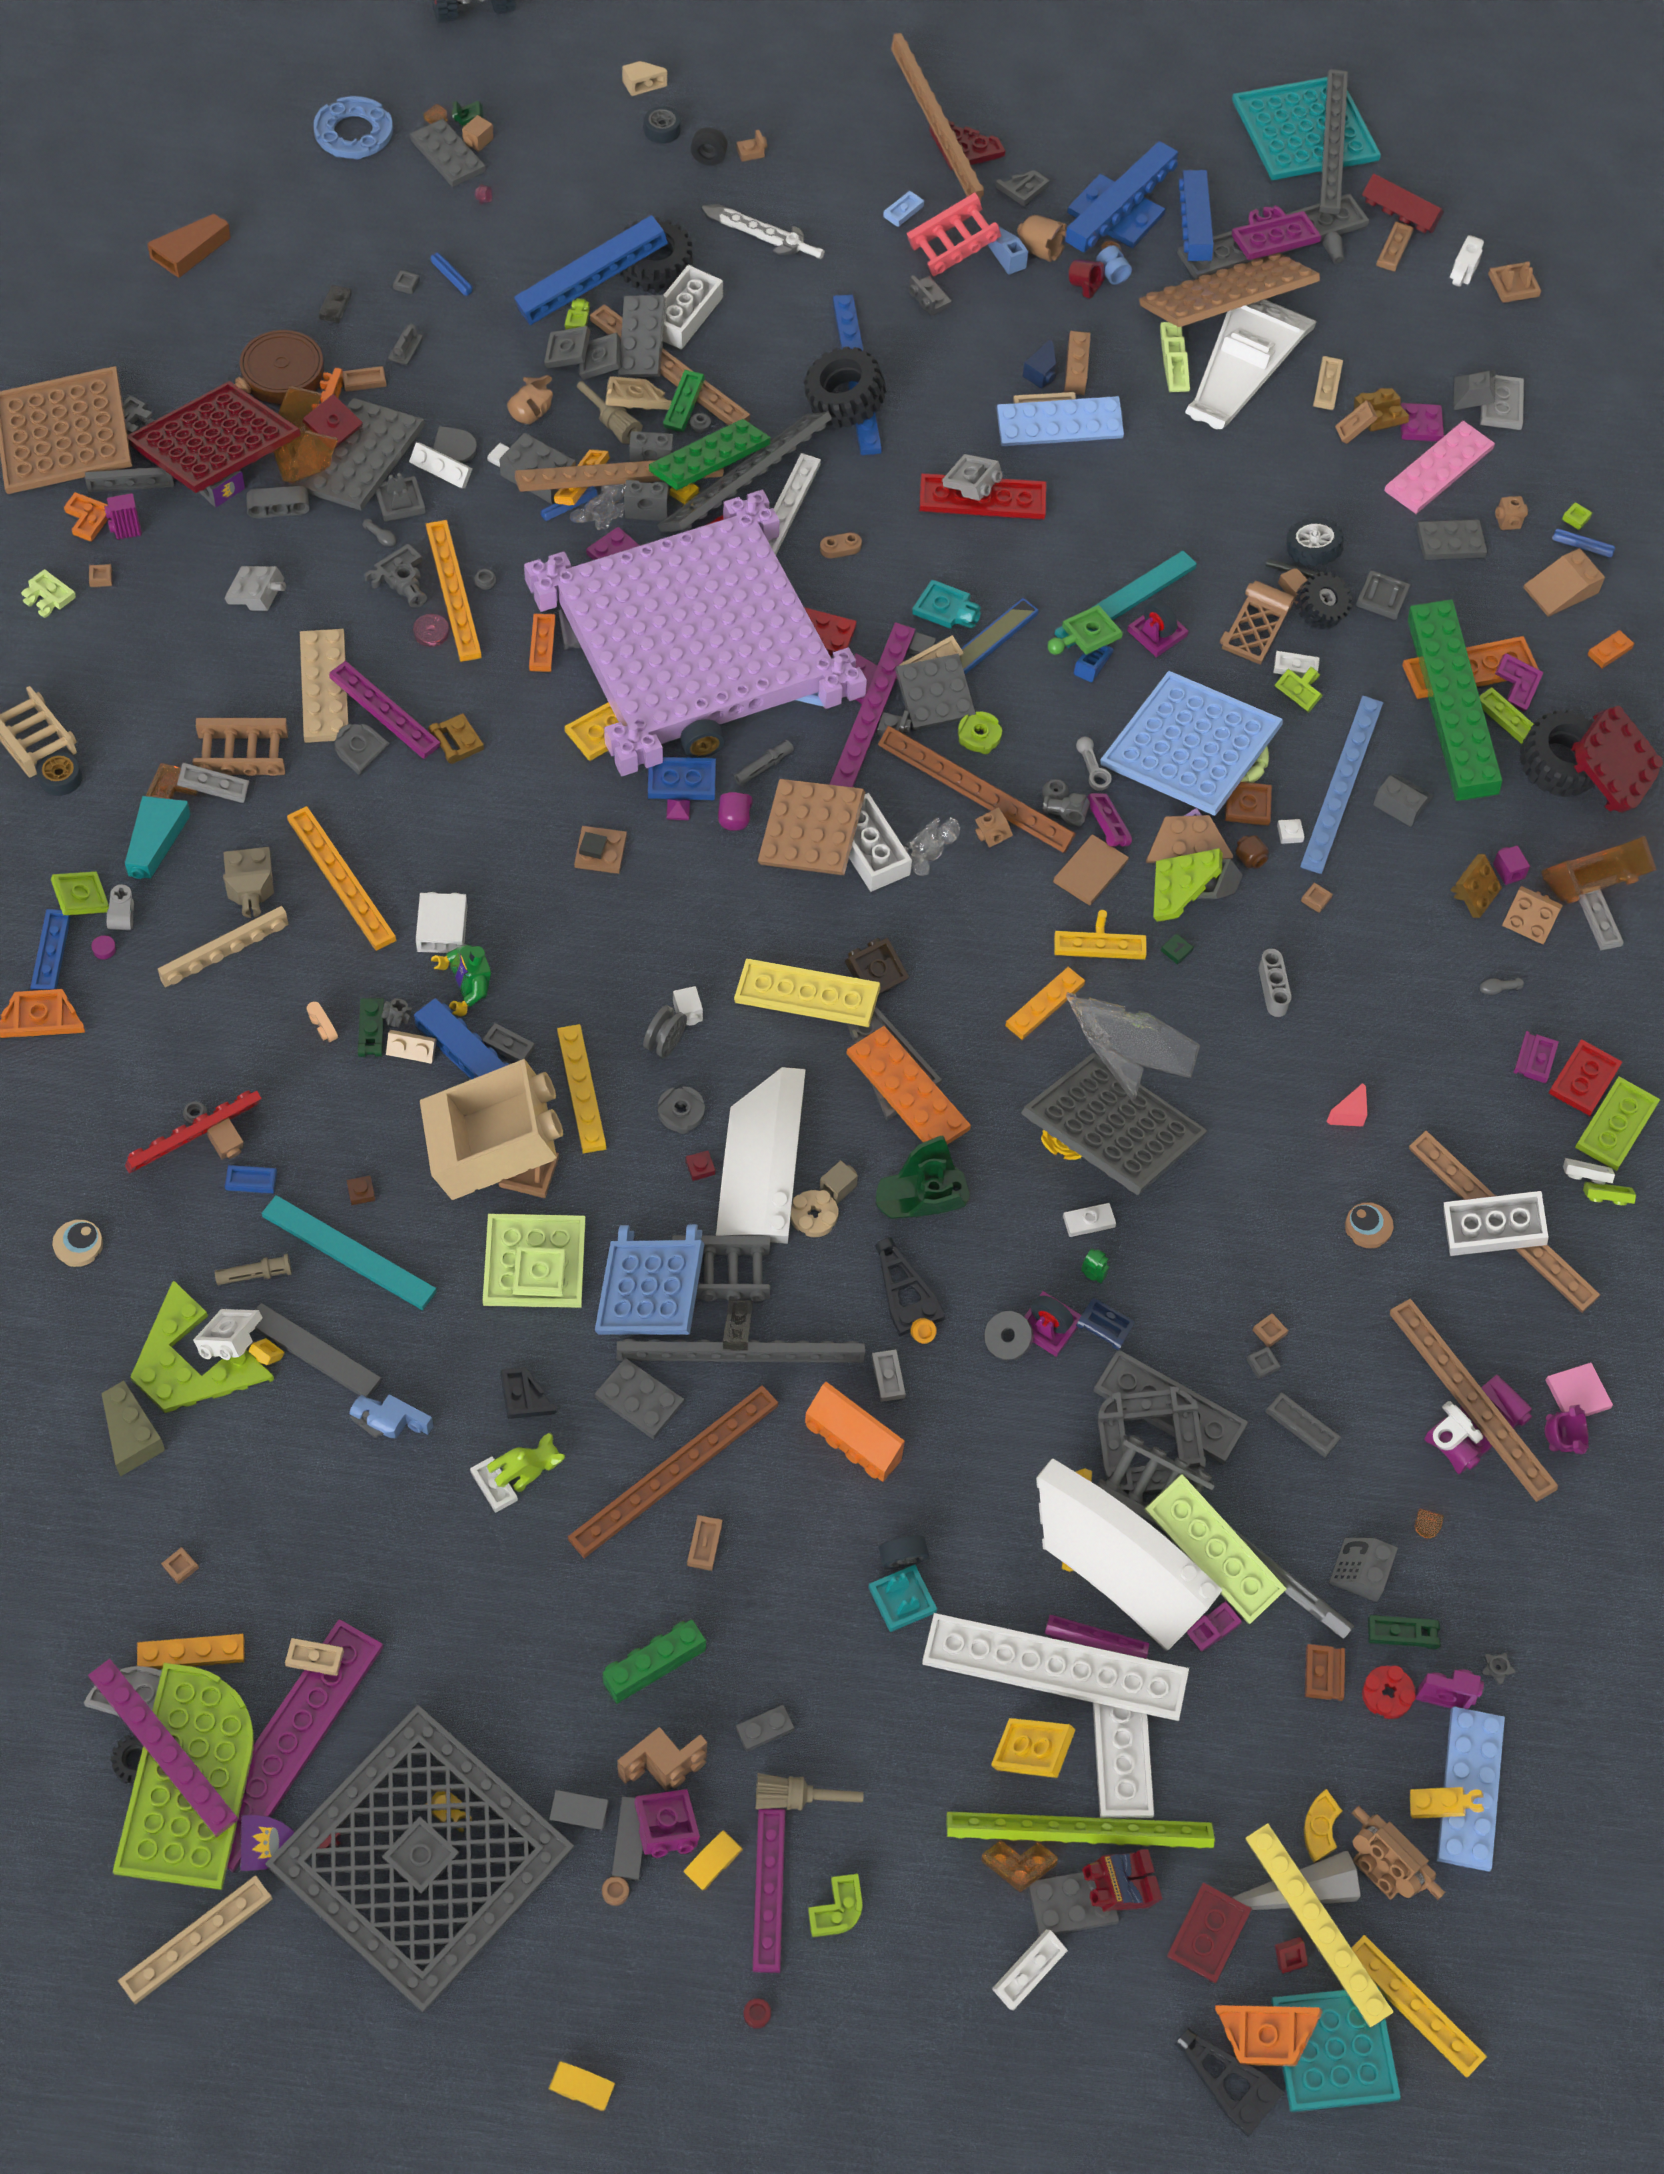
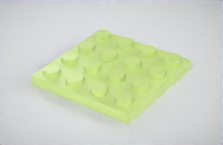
M488 1214L483 1306L582 1308L585 1216ZM517 1247L566 1249L563 1297L513 1294Z

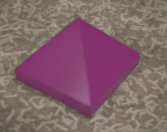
M667 799V819L689 820L690 800Z

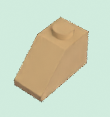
M642 61L622 66L623 83L631 96L667 86L666 68Z

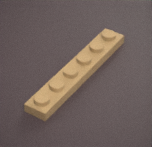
M280 906L158 968L161 982L165 987L177 984L183 978L200 972L212 963H218L224 957L237 953L254 942L261 941L265 936L273 932L282 930L285 926L289 925L286 911Z
M255 1875L120 1978L118 1982L133 2003L137 2004L272 1900L271 1895Z

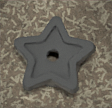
M1506 1653L1496 1656L1485 1655L1487 1667L1483 1670L1482 1674L1493 1676L1498 1684H1503L1505 1676L1516 1672L1510 1666Z

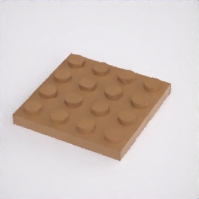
M779 779L758 858L760 865L845 875L866 793L864 789Z

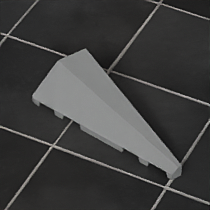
M1348 1851L1341 1852L1299 1870L1321 1904L1357 1902L1361 1896L1357 1869ZM1273 1881L1232 1897L1252 1908L1251 1910L1290 1908Z

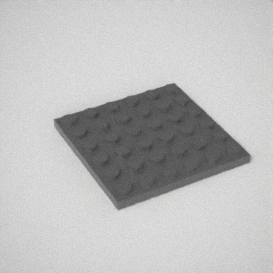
M1094 1052L1027 1104L1021 1113L1032 1123L1037 1124L1052 1137L1057 1138L1067 1145L1069 1149L1077 1152L1087 1159L1089 1163L1097 1166L1109 1177L1114 1178L1136 1195L1143 1192L1202 1140L1207 1133V1130Z

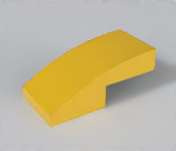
M723 1830L699 1853L683 1872L702 1890H706L719 1873L732 1863L743 1848Z
M559 2062L549 2089L571 2100H579L603 2111L606 2108L615 2083L586 2070Z

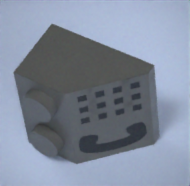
M1393 774L1389 775L1378 790L1373 805L1412 827L1434 795L1403 777Z
M1345 1538L1329 1584L1378 1602L1384 1591L1398 1547L1375 1538Z

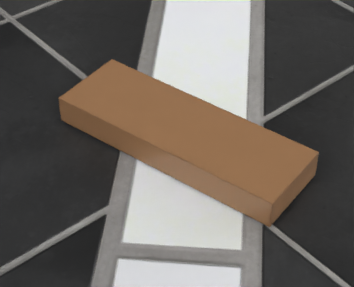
M1395 222L1376 266L1396 271L1414 227Z

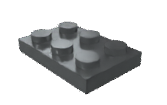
M1480 520L1418 522L1417 532L1424 560L1486 557L1487 549Z
M626 1358L595 1393V1399L653 1440L684 1404V1399Z
M1083 1872L1030 1881L1027 1884L1039 1937L1046 1929L1051 1930L1054 1935L1118 1924L1119 1922L1117 1910L1103 1912L1102 1907L1092 1906L1090 1892L1097 1888L1095 1881L1084 1879Z

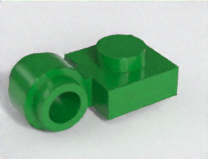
M1092 1248L1083 1261L1081 1271L1088 1279L1096 1280L1102 1284L1107 1277L1109 1269L1107 1263L1109 1259L1099 1249L1094 1250Z

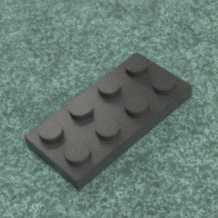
M444 119L410 134V140L452 187L486 172L482 161Z
M664 295L624 296L620 368L618 372L620 377H660L666 302Z

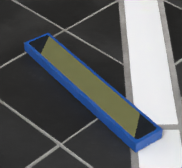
M1022 598L961 649L964 654L960 657L964 674L968 673L1036 617L1039 610Z

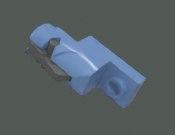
M360 1395L350 1409L352 1421L375 1438L385 1435L396 1439L406 1424L417 1433L422 1431L429 1435L434 1427L431 1416L391 1395L387 1396L383 1404L380 1401Z

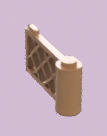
M1255 580L1253 584L1249 583L1245 595L1248 597L1231 630L1224 632L1220 644H1223L1222 649L1261 665L1285 617L1291 610L1295 596ZM1251 605L1258 608L1260 613L1249 615L1247 608ZM1273 614L1280 618L1276 622L1269 623L1266 616ZM1262 617L1265 625L1255 628L1252 620ZM1248 621L1251 629L1241 632L1239 624ZM1268 630L1270 637L1261 640L1258 632ZM1254 634L1257 641L1247 644L1244 636ZM1240 638L1242 645L1235 647L1229 643L1233 639ZM1259 646L1262 653L1260 656L1252 654L1249 648Z

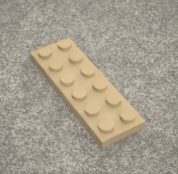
M344 629L300 631L305 743L335 741L339 730L349 724L347 693L329 678V673L346 661Z

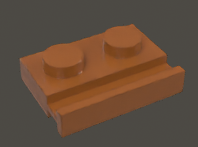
M1308 1644L1306 1647L1305 1697L1343 1701L1345 1648L1336 1649L1330 1646Z

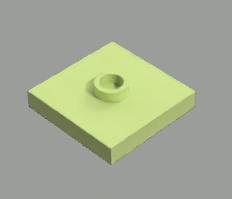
M517 1247L513 1294L563 1297L566 1249Z

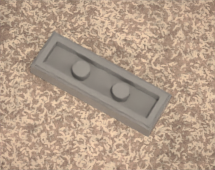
M182 763L177 785L244 803L249 780Z
M1600 887L1578 891L1577 897L1600 950L1621 947L1624 943Z

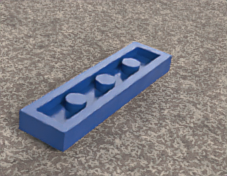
M46 909L30 987L31 991L57 989L71 915L63 916L62 910Z

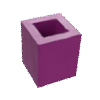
M1518 845L1499 850L1493 862L1505 885L1525 879L1530 868Z

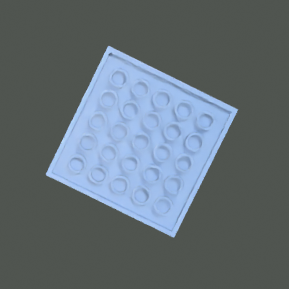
M1168 671L1100 759L1103 767L1215 816L1283 725V719Z

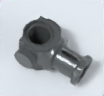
M411 563L400 564L391 571V577H388L392 590L396 589L398 594L407 596L410 607L418 608L427 600L426 594L419 589L420 583L418 580L421 579L417 567L413 568Z
M1076 793L1070 794L1069 797H1064L1063 800L1045 796L1043 814L1061 815V818L1069 825L1082 826L1085 822L1090 801L1086 798V795Z

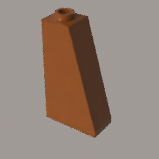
M215 214L209 215L147 243L150 258L180 278L231 238L229 224L225 219H221Z

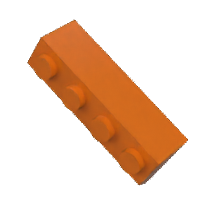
M825 1382L806 1412V1426L813 1433H819L825 1437L831 1447L842 1450L852 1463H859L863 1466L869 1476L884 1482L902 1461L905 1441L829 1383Z

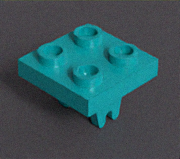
M916 1565L869 1584L868 1588L890 1632L937 1613V1607Z

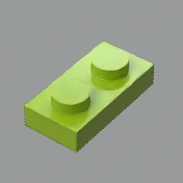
M1593 1182L1584 1183L1583 1191L1591 1201L1603 1202V1200H1610L1617 1205L1635 1204L1636 1193L1631 1187L1602 1185Z

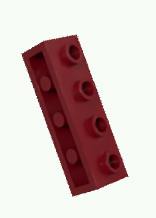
M1374 173L1362 193V196L1366 198L1365 202L1373 207L1376 205L1383 207L1382 211L1390 216L1393 213L1400 216L1398 220L1407 225L1410 222L1416 224V229L1425 234L1427 231L1433 233L1444 213L1438 206Z

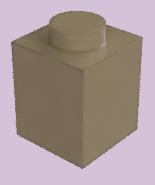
M840 1160L820 1178V1190L829 1192L830 1196L838 1204L857 1187L858 1175L853 1167L850 1165L846 1166Z

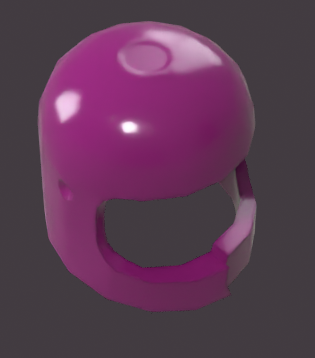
M736 792L721 795L718 810L720 825L730 831L745 829L750 822L749 809L753 804L752 796Z

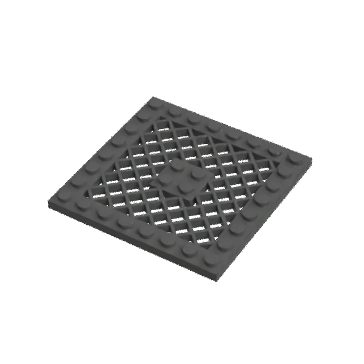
M417 1705L265 1864L424 2013L574 1849V1845L424 1709ZM418 1745H420V1746L423 1747L424 1749H415V1748H416ZM426 1755L427 1767L412 1768V1756ZM431 1756L442 1766L431 1767ZM407 1757L408 1768L396 1769ZM431 1773H446V1785H431ZM450 1773L462 1784H450ZM412 1774H427V1786L412 1787ZM393 1775H408V1787L393 1788ZM389 1776V1788H378ZM465 1790V1803H450V1791ZM469 1790L482 1802H470ZM446 1791V1804H431V1792ZM427 1792V1805H412V1793ZM408 1793V1806H393V1794ZM389 1794V1807H374V1795ZM370 1796V1808H359ZM485 1808V1820L470 1821V1809ZM489 1808L501 1819L489 1820ZM466 1809V1821L451 1822V1810ZM447 1810V1822L432 1823V1811ZM427 1811L428 1823L421 1817L413 1823L412 1812ZM408 1812V1825H393V1813ZM389 1813V1826H374V1814ZM370 1814V1827L355 1828V1815ZM351 1816V1828H339ZM504 1826L505 1838L490 1839L489 1827ZM508 1826L520 1837L509 1838ZM485 1827L486 1839L470 1840V1828ZM466 1828V1840L451 1841V1829ZM447 1829V1841L435 1830ZM406 1831L394 1843V1832ZM389 1832V1845L374 1846V1833ZM335 1833H340V1835L351 1834V1847L336 1848ZM370 1833V1846L355 1847V1834ZM331 1834V1848L317 1849ZM509 1844H524L525 1856L509 1857ZM528 1844L534 1848L533 1852L529 1856ZM490 1845H505V1857L490 1858ZM486 1846V1858L471 1859V1847ZM454 1847H467V1859L455 1860L459 1856V1852ZM387 1851L382 1856V1859L387 1864L375 1865L374 1852ZM370 1852V1865L355 1866V1853ZM351 1853V1866L336 1867V1854ZM317 1855H331V1867L317 1868ZM311 1857L312 1868L306 1863ZM509 1863H521L510 1875ZM506 1864V1876L491 1877L490 1865ZM486 1865L487 1878H471V1866ZM467 1866V1879L452 1880V1867ZM448 1868V1880H436ZM390 1870V1883L375 1884V1871ZM370 1871V1884L355 1885V1872ZM394 1871L406 1882L394 1883ZM336 1873H351V1885L336 1886ZM319 1874H331V1886ZM503 1883L491 1896V1884ZM487 1884V1897L472 1898V1885ZM468 1885V1898H452V1886ZM448 1886V1899L433 1900V1887ZM429 1888V1900L414 1901V1889L422 1895ZM394 1889H409L410 1901L394 1902ZM375 1890H390V1903H375ZM370 1891L371 1904L356 1905L355 1892ZM351 1892V1904L339 1893ZM485 1903L472 1917V1904ZM468 1904V1918H453V1905ZM433 1906H449V1919H434ZM429 1907V1920L414 1921V1908ZM410 1908V1921L395 1922L394 1909ZM390 1909V1922L375 1923V1910ZM371 1910V1923L358 1911ZM465 1924L453 1938V1925ZM449 1925V1938L434 1939V1926ZM429 1926L430 1939L414 1940V1927ZM410 1927V1941H395V1928ZM390 1928L391 1942L377 1929ZM434 1945H446L434 1958ZM430 1946V1959L415 1960V1947ZM410 1947V1959L398 1948ZM417 1966L427 1967L423 1971H421Z

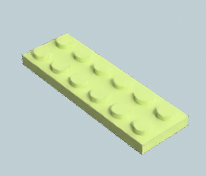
M1182 1474L1144 1508L1180 1550L1222 1589L1220 1594L1248 1624H1251L1286 1590V1587Z

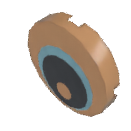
M1361 1203L1354 1206L1349 1211L1345 1221L1347 1235H1350L1355 1244L1364 1248L1380 1247L1390 1239L1394 1228L1393 1219L1389 1212L1382 1206L1374 1203Z

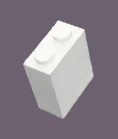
M420 893L416 932L417 952L448 953L464 945L467 919L466 894Z

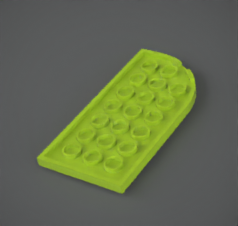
M164 1663L152 1711L238 1818L254 1749L253 1726L248 1710L235 1689H232L219 1676L200 1668ZM143 1746L113 1873L115 1875L222 1890L237 1822L216 1838Z

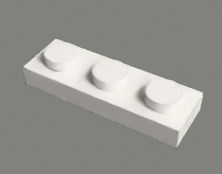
M422 443L415 444L409 461L460 488H466L472 468Z
M1046 1929L992 1988L993 1991L1009 2009L1014 2010L1068 1950L1051 1930Z

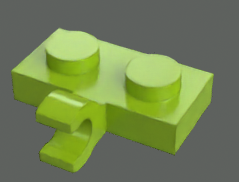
M1312 667L1307 670L1302 678L1290 669H1287L1274 685L1308 713L1322 697L1321 693L1310 686L1320 676L1318 671Z

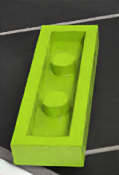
M1491 687L1479 696L1483 711L1517 741L1523 744V740L1533 726V723Z

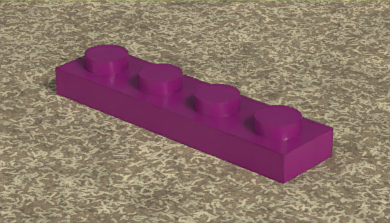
M1049 1615L1045 1634L1050 1635L1053 1639L1068 1640L1079 1645L1144 1659L1147 1658L1149 1643Z

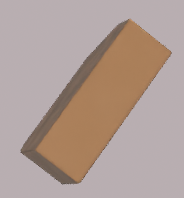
M1294 568L1281 574L1278 584L1286 593L1297 596V590L1307 579L1298 569Z

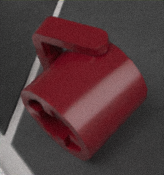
M1074 260L1069 269V281L1073 286L1082 287L1083 297L1091 299L1105 279L1104 264L1100 261Z

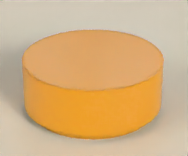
M919 1318L911 1326V1335L919 1343H929L936 1336V1326L927 1318Z

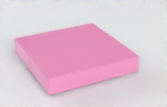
M1592 1363L1553 1374L1546 1378V1382L1561 1412H1569V1406L1580 1405V1408L1585 1411V1416L1611 1409L1613 1406Z

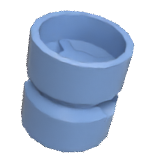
M1108 246L1098 254L1096 262L1100 261L1104 264L1105 276L1111 284H1120L1131 275L1132 267L1117 246Z

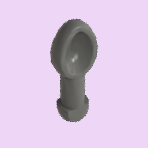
M370 519L364 520V529L374 533L382 545L388 547L396 545V537L391 531L381 529Z
M1490 978L1482 982L1480 991L1487 995H1497L1502 990L1522 989L1524 981L1520 978L1506 981Z

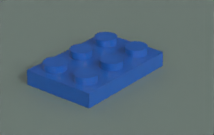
M663 757V763L649 767L648 799L715 800L716 758Z

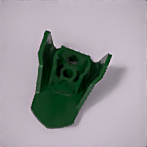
M938 1136L919 1144L909 1154L899 1174L881 1178L876 1192V1205L887 1217L896 1219L927 1216L954 1211L966 1206L970 1193L965 1175L953 1165L945 1137Z

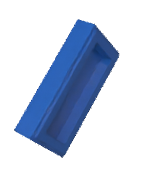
M228 1165L225 1190L274 1193L277 1169Z

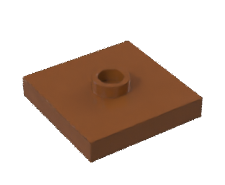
M1240 782L1226 801L1225 821L1269 826L1271 821L1272 785Z

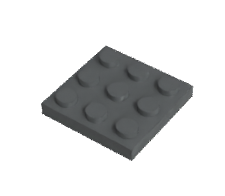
M959 653L896 666L895 671L905 707L909 711V719L912 720V730L959 721L968 714L969 716L976 714Z

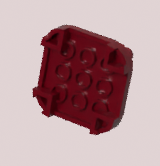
M1618 705L1596 713L1593 716L1594 722L1581 741L1573 744L1571 750L1575 751L1577 765H1574L1577 773L1585 771L1608 800L1604 807L1609 811L1615 810L1623 813L1640 804L1657 778L1659 768L1663 765V760L1656 754L1649 741L1624 712L1623 708Z

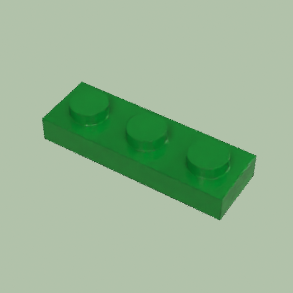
M684 370L664 419V428L684 432L704 383V374Z

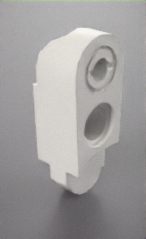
M1468 235L1456 258L1450 276L1453 279V285L1460 287L1462 283L1469 284L1479 264L1483 251V240Z

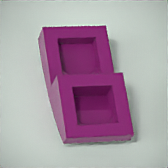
M1225 1601L1209 1615H1204L1194 1623L1186 1633L1202 1652L1241 1625L1242 1621Z

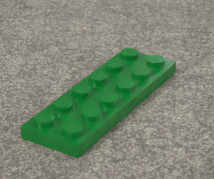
M741 419L650 463L649 472L674 489L679 490L770 445L771 437L746 420Z

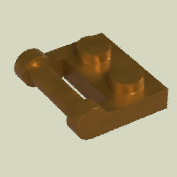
M463 713L440 724L434 723L428 728V732L440 741V746L446 754L445 758L450 764L484 750V744ZM447 732L458 748L457 751L452 749L443 733Z

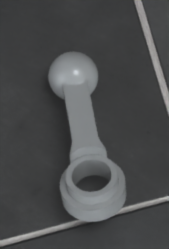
M1081 737L1076 743V748L1083 755L1090 774L1089 784L1097 791L1105 790L1111 783V774L1106 769L1099 768L1093 752L1094 743L1092 739ZM1094 778H1103L1105 783L1097 784Z

